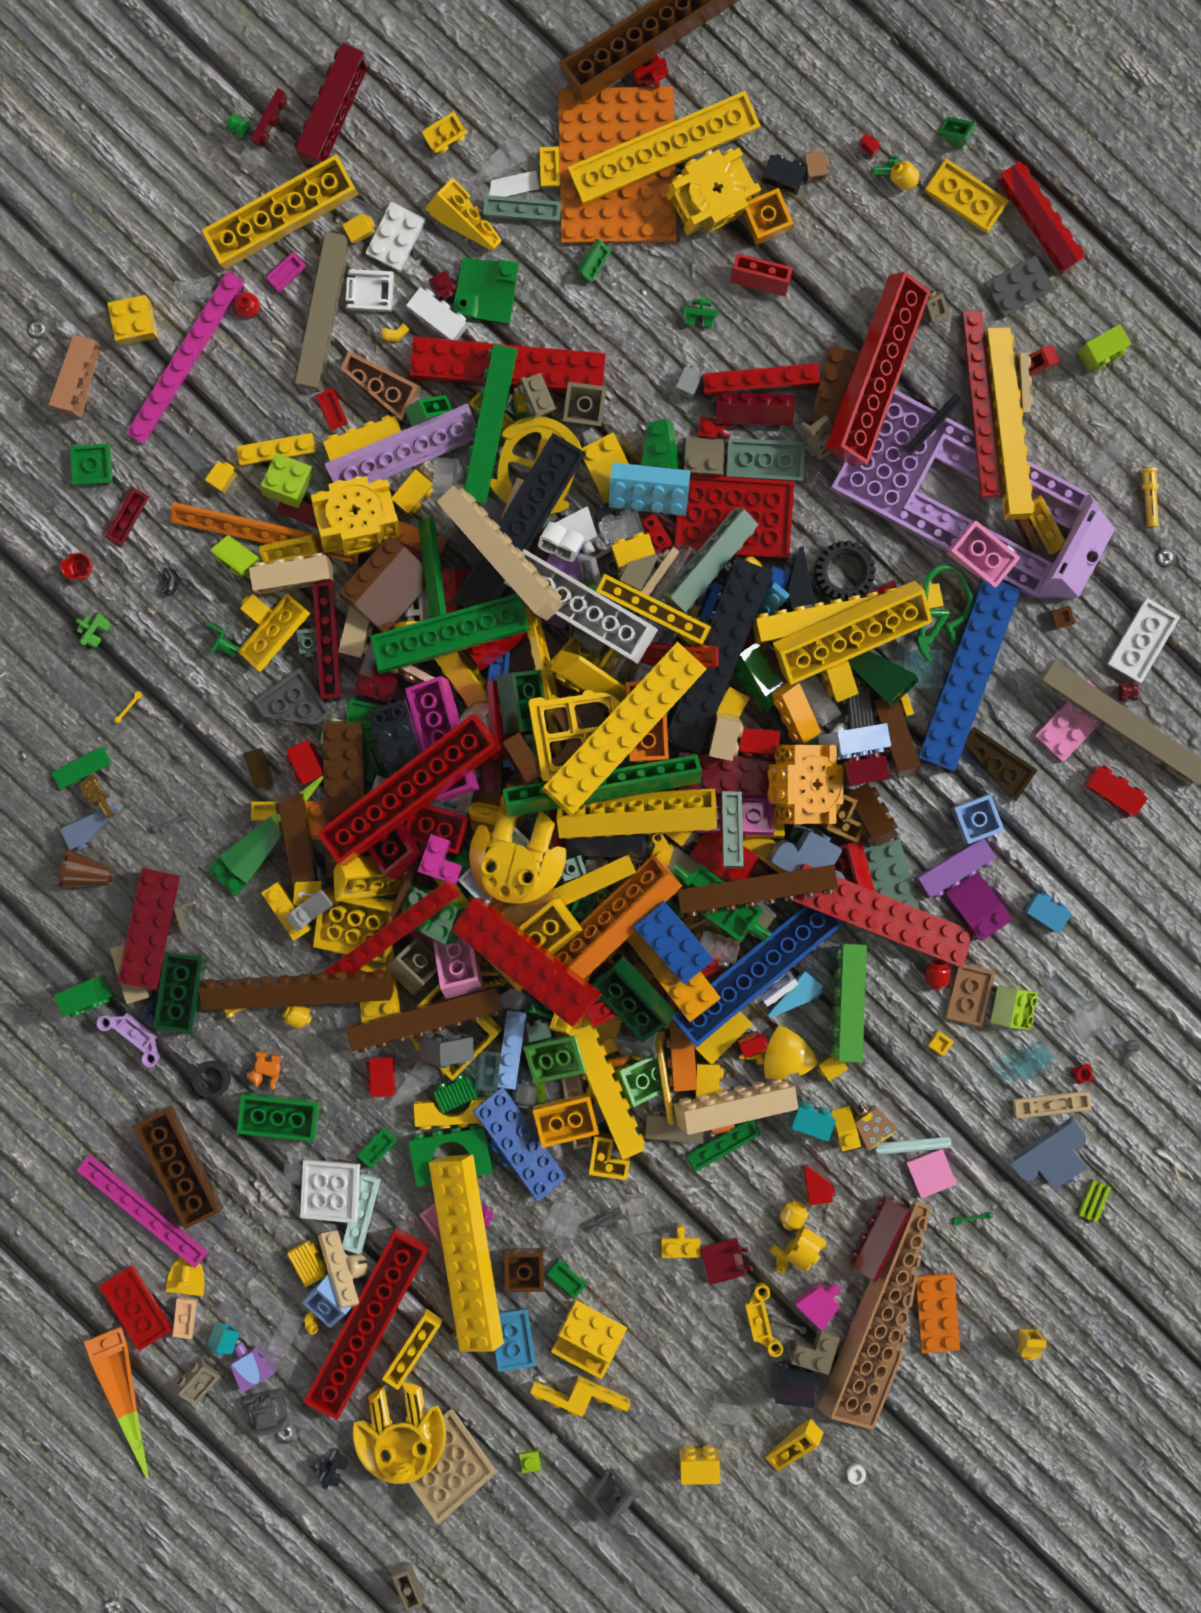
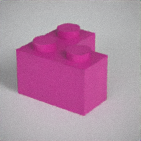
M431 834L418 872L444 882L449 879L453 885H457L463 867L445 860L451 842Z

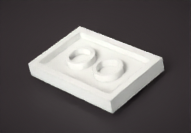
M390 202L366 251V255L401 272L426 219Z

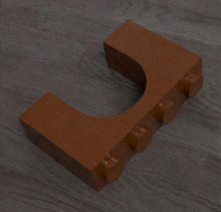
M564 707L550 715L560 732L569 730L567 711ZM575 712L578 728L585 729L584 725L582 724L581 720ZM520 733L500 744L524 785L528 783L535 784L541 781L538 757L531 752ZM581 739L563 740L561 752L552 759L553 765L565 764L582 746Z

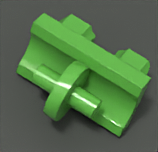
M97 612L90 625L88 622L92 617L87 614L83 620L80 618L76 619V622L80 624L76 631L82 633L84 628H87L79 640L80 643L83 645L88 644L95 648L98 646L101 638L94 635L93 632L98 628L106 633L111 626L103 618V614Z

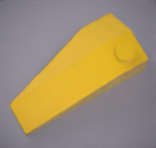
M452 177L434 196L425 209L438 222L493 251L502 241L491 224L482 219L479 214L481 210L478 206L474 207L469 200L471 196Z

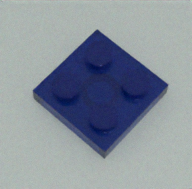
M713 583L707 588L696 620L705 624L713 619L716 611L713 609L714 605L720 601L723 593L720 591L722 585Z

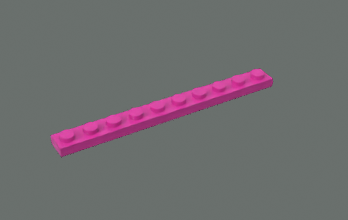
M229 271L226 272L126 434L145 444L244 286L245 282Z

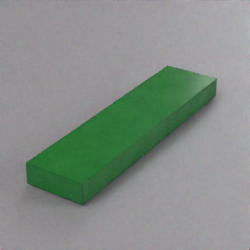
M754 1120L742 1122L736 1125L735 1129H731L730 1132H724L686 1154V1157L693 1170L697 1172L760 1136L761 1132Z

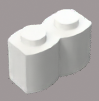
M549 522L540 536L538 547L545 552L556 554L565 561L573 562L582 548L584 537L578 532L566 530L560 524Z

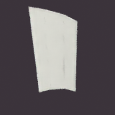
M536 170L491 180L489 195L506 197L540 189Z

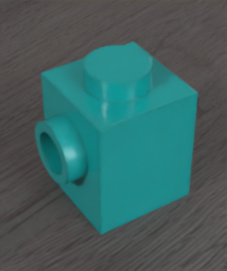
M215 1323L207 1345L217 1355L232 1354L240 1332L230 1324Z

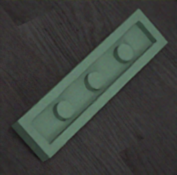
M485 195L484 217L560 223V201Z
M722 791L723 868H743L742 792Z

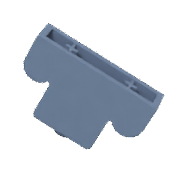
M806 829L795 846L785 840L776 842L766 859L785 871L791 872L800 870L802 864L812 867L833 865L842 850L829 842L831 838L823 833L817 835ZM835 870L837 877L845 879L841 872Z
M1071 1116L1012 1156L1010 1163L1023 1180H1034L1038 1175V1171H1040L1050 1185L1057 1189L1066 1182L1074 1181L1077 1175L1085 1170L1084 1161L1075 1150L1085 1145V1131L1075 1117Z

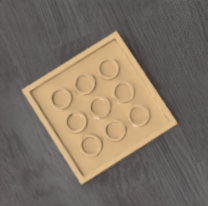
M450 1409L443 1415L446 1440L439 1461L425 1476L409 1483L436 1524H440L498 1473L453 1409ZM421 1443L420 1449L425 1453L426 1447Z

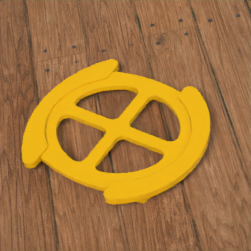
M528 417L512 423L503 431V436L507 439L500 455L498 480L492 479L490 486L506 504L513 489L508 474V464L510 462L532 468L552 433L582 450L576 436L562 423L546 417L535 419ZM539 432L542 435L535 460L519 457L512 453L516 443L527 434ZM574 475L551 514L569 508L570 504L564 501V498L570 489Z

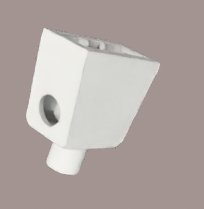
M588 507L556 522L566 530L578 532L584 537L581 548L584 555H590L595 552L591 542L597 539V534Z

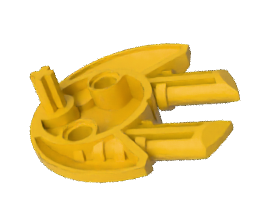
M502 807L499 810L493 833L484 825H480L476 830L470 846V867L479 886L491 897L510 904L529 903L546 895L557 884L565 867L566 849L559 846L551 850L548 849L555 823L543 812L538 813L530 843H527L526 847L512 843L513 839L511 836L517 816L507 817L506 808ZM491 863H495L496 869L490 873L488 867ZM531 873L533 879L530 883H526L525 876Z
M407 1382L402 1383L407 1410L406 1421L393 1424L389 1416L386 1393L383 1386L368 1397L372 1424L362 1420L354 1422L353 1425L354 1446L362 1464L377 1478L394 1484L410 1483L429 1473L439 1461L446 1440L445 1422L439 1406L430 1407L428 1412H426L422 1388ZM421 1443L426 1447L425 1453L420 1449ZM385 1450L390 1454L389 1460L384 1455Z

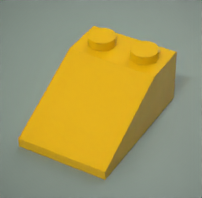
M614 432L582 448L586 453L582 461L604 503H609L610 476L613 463L628 464Z

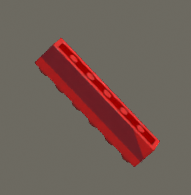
M1019 161L1002 172L997 181L1059 273L1063 274L1078 264L1085 257L1082 247L1075 243L1071 231L1063 225L1061 216L1054 212L1049 198L1044 197L1040 191V185L1030 176L1028 167Z

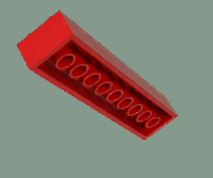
M905 271L888 276L826 445L827 450L851 466L868 465L931 292Z
M413 336L410 367L411 379L486 386L487 379H484L485 368L490 366L491 360L488 359L489 348H493L495 343ZM498 344L518 349L510 389L518 388L521 378H529L541 373L549 392L566 393L568 382L603 386L606 353Z
M472 714L319 830L317 834L338 865L347 866L499 751L501 746L482 719Z
M398 1227L395 1228L358 1298L359 1304L353 1307L303 1403L338 1421L423 1261L430 1244Z

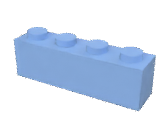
M507 1010L496 1087L516 1089L527 1012L523 1010Z

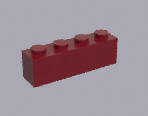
M717 393L716 424L793 425L795 411L794 395L786 393Z

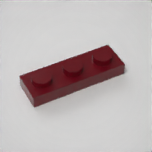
M279 88L276 89L251 137L254 146L260 149L263 144L268 142L272 127L274 128L278 123V115L287 106V96Z

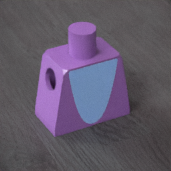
M240 1342L234 1347L237 1357L230 1365L241 1393L269 1378L276 1371L275 1366L257 1346L247 1350L243 1342Z

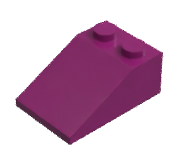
M978 872L969 878H965L960 884L945 892L978 941H983L1013 920L1004 905Z

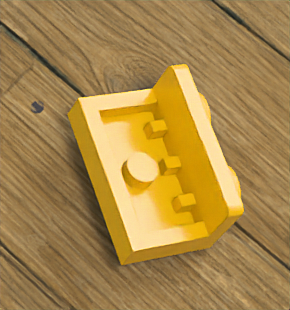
M451 111L421 131L432 152H438L439 154L448 150V145L452 142L457 144L465 139L464 135L468 133L463 128L454 111Z

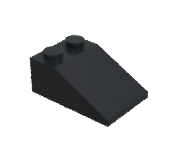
M802 546L795 552L790 571L791 574L785 589L790 594L783 603L784 608H787L788 612L794 611L793 608L805 606V609L811 608L812 604H815L804 547Z
M785 1361L773 1363L770 1386L775 1403L815 1408L812 1370L790 1365V1363Z

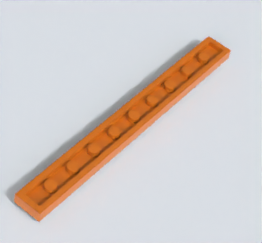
M173 502L171 505L172 523L266 544L313 535L319 553H323L328 558L358 564L360 560V553L344 556L343 550L324 553L320 534Z

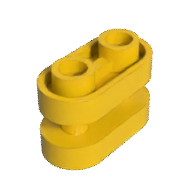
M482 802L472 803L468 807L472 830L476 832L480 825H484L493 833L499 810L502 807Z

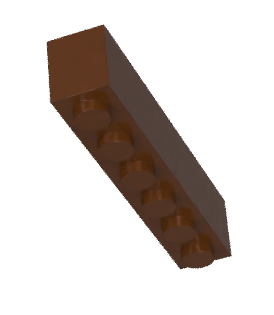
M304 794L280 796L278 803H276V813L281 818L279 830L280 833L284 834L282 847L283 850L287 851L285 863L286 868H290L291 874L288 875L289 885H293L294 890L295 882L319 880ZM294 891L292 892V902L294 898Z

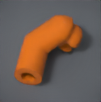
M621 1054L622 1056L607 1059L606 1062H611L612 1067L616 1068L623 1066L632 1057Z

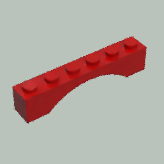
M818 363L703 373L702 375L703 398L716 397L717 393L724 392L738 393L772 388H816L820 384Z

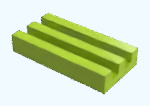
M1092 1179L1078 1215L1097 1223L1111 1187ZM1097 1185V1191L1095 1193V1196L1093 1197L1088 1213L1086 1214V1208L1088 1206L1094 1188ZM1104 1188L1103 1193H1102V1195H1101V1198H1100V1200H1099V1203H1098V1205H1097V1208H1096V1210H1095V1213H1094V1215L1092 1216V1214H1093V1212H1094V1209H1095V1207H1096V1204H1097V1202H1098V1199H1099V1197H1100V1194H1101V1192H1102V1189Z

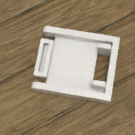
M348 269V275L355 276V278L347 277L346 301L354 303L346 304L347 310L392 312L394 272ZM382 283L389 284L388 300L381 299Z

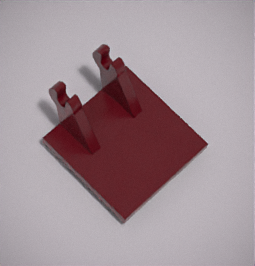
M737 1237L700 1247L709 1285L746 1275V1271H753L751 1265L743 1264L741 1254L742 1252L747 1253L749 1250L748 1247L739 1246Z

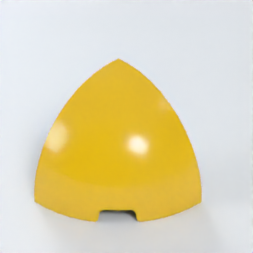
M779 1025L776 1028L765 1054V1078L783 1080L787 1079L790 1074L799 1073V1075H803L812 1070L817 1065V1060L807 1043L786 1027Z

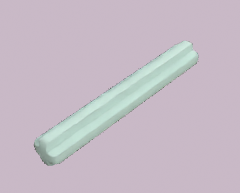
M949 1137L880 1143L875 1146V1151L878 1155L945 1149L951 1148V1139Z

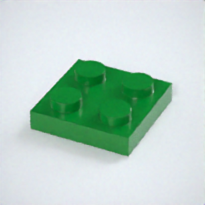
M110 444L70 446L74 486L113 483Z

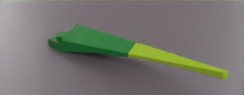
M324 776L319 777L299 793L304 794L305 803L324 779ZM276 812L223 853L208 869L234 896H237L250 883L282 837L283 833H280L279 830L281 818Z

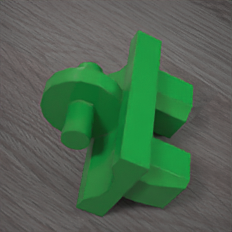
M701 294L700 299L693 298L692 304L699 305V307L684 305L685 324L695 325L696 315H703L702 326L713 327L715 317L718 316V310L703 308V306L711 307L712 302L704 300L705 294Z

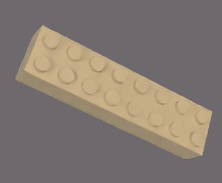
M453 485L437 503L536 615L547 621L564 605L560 601L562 596L548 585V580L536 571L537 568L530 561L524 558V553L512 544L513 541L505 533L503 534L499 530L500 526L487 516L488 513L484 508L475 503L476 499L462 487L458 489Z

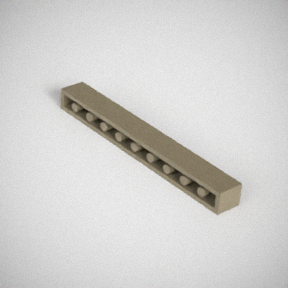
M1056 660L1048 662L1037 679L1042 683L1041 687L1047 691L1053 690L1057 693L1056 697L1064 702L1068 700L1073 704L1072 707L1081 713L1083 711L1089 714L1088 718L1095 723L1101 722L1104 724L1103 728L1108 732L1119 734V739L1123 742L1134 744L1136 746L1135 750L1142 754L1147 753L1151 756L1150 760L1158 765L1162 763L1171 774L1180 775L1184 783L1190 786L1192 784H1201V758Z

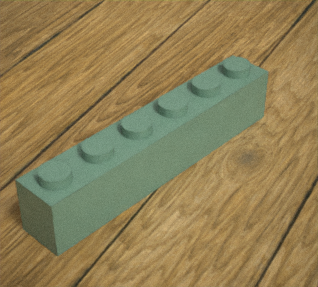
M735 507L662 596L676 610L685 613L694 606L697 598L705 593L706 587L718 577L721 569L729 564L731 557L742 548L746 539L754 534L755 528L758 526L757 522L745 509Z

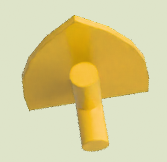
M180 1256L168 1274L165 1292L204 1296L205 1277L201 1264L199 1263L194 1268Z

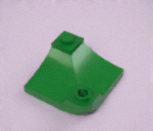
M463 257L454 299L455 311L466 318L510 326L519 263L506 260H479ZM462 301L467 303L465 307L460 306Z

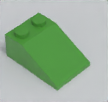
M576 1035L550 1037L530 1042L523 1047L534 1084L586 1073Z
M665 1048L664 1055L669 1079V1075H672V1069L668 1068L667 1056L670 1055L668 1049ZM657 1057L656 1060H633L614 1069L613 1079L614 1081H619L623 1090L619 1093L622 1099H627L630 1107H635L663 1093Z

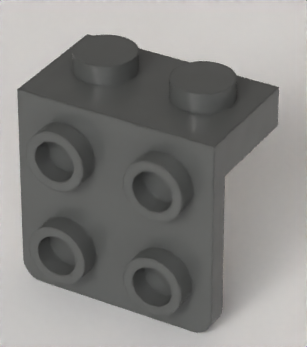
M622 1021L615 1040L619 1053L625 1056L633 1055L642 1059L656 1060L658 1052L655 1040L658 1032L642 1043Z

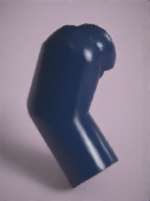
M156 994L144 1006L143 1019L149 1023H152L155 1019L153 1010L157 1005L158 995Z

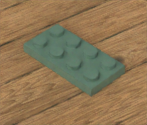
M728 438L726 477L803 482L805 442Z
M901 840L888 841L879 847L874 845L864 848L875 892L920 910Z

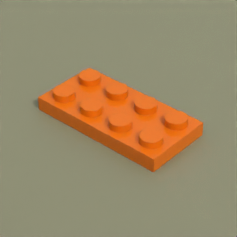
M954 1273L917 1275L916 1298L921 1352L934 1353L960 1350Z

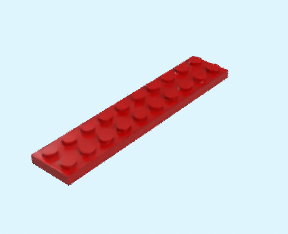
M802 864L800 870L815 867H812L807 864ZM837 877L838 889L834 890V894L823 895L822 892L815 893V897L803 898V895L795 896V900H792V902L959 968H963L974 935L972 930L840 877Z

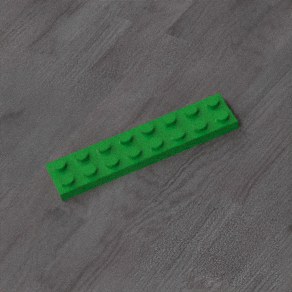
M513 594L370 637L378 672L381 674L517 635L531 629L522 598L518 594Z

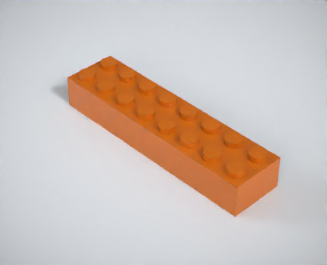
M653 854L636 870L637 873L632 874L579 924L583 929L582 932L553 954L583 979L590 975L595 968L605 961L614 950L636 931L633 925L663 900L666 902L682 887L670 869L656 855Z

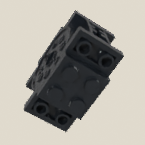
M408 698L368 711L374 729L372 732L384 767L387 768L389 776H392L422 753Z

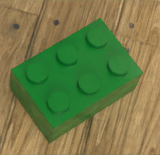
M412 885L402 913L432 892L433 889L425 885ZM453 900L416 927L415 930L445 945L458 943L459 936L452 932L451 929L467 906Z
M102 975L56 994L54 998L62 1016L69 1015L70 1018H73L110 1002L109 997L114 996L106 976Z

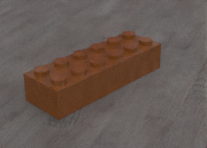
M173 1105L133 1125L184 1230L219 1213L224 1208Z

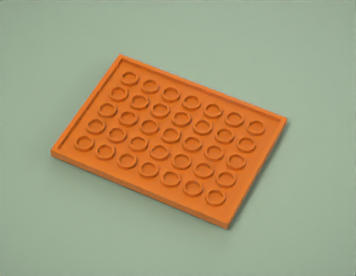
M673 86L659 87L657 89L656 87L605 88L584 103L580 101L572 89H558L562 245L593 244L595 239L601 240L604 244L676 242V207L672 200L668 201L665 195L669 189L668 186L672 183V179L675 178V166L584 205L568 171V167L673 122Z

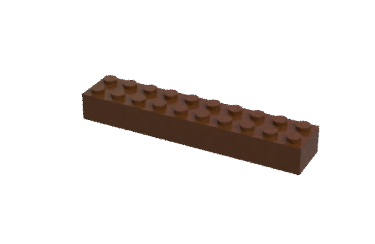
M653 0L559 62L561 76L580 101L584 103L740 0Z

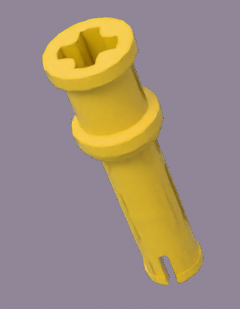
M1158 468L1140 470V473L1143 475L1141 489L1145 492L1146 527L1159 526L1156 492L1159 488L1156 476Z

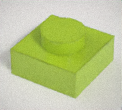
M538 1449L519 1452L522 1474L541 1471Z

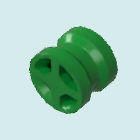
M234 113L227 122L226 131L235 133L236 137L241 139L249 128V121L240 119L239 115Z

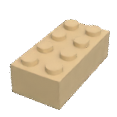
M315 553L311 555V558L305 559L304 556L293 557L292 561L285 562V559L274 560L273 564L268 565L265 562L255 563L254 567L249 568L252 590L259 595L312 587L313 583L316 582L335 583L332 561L323 553Z

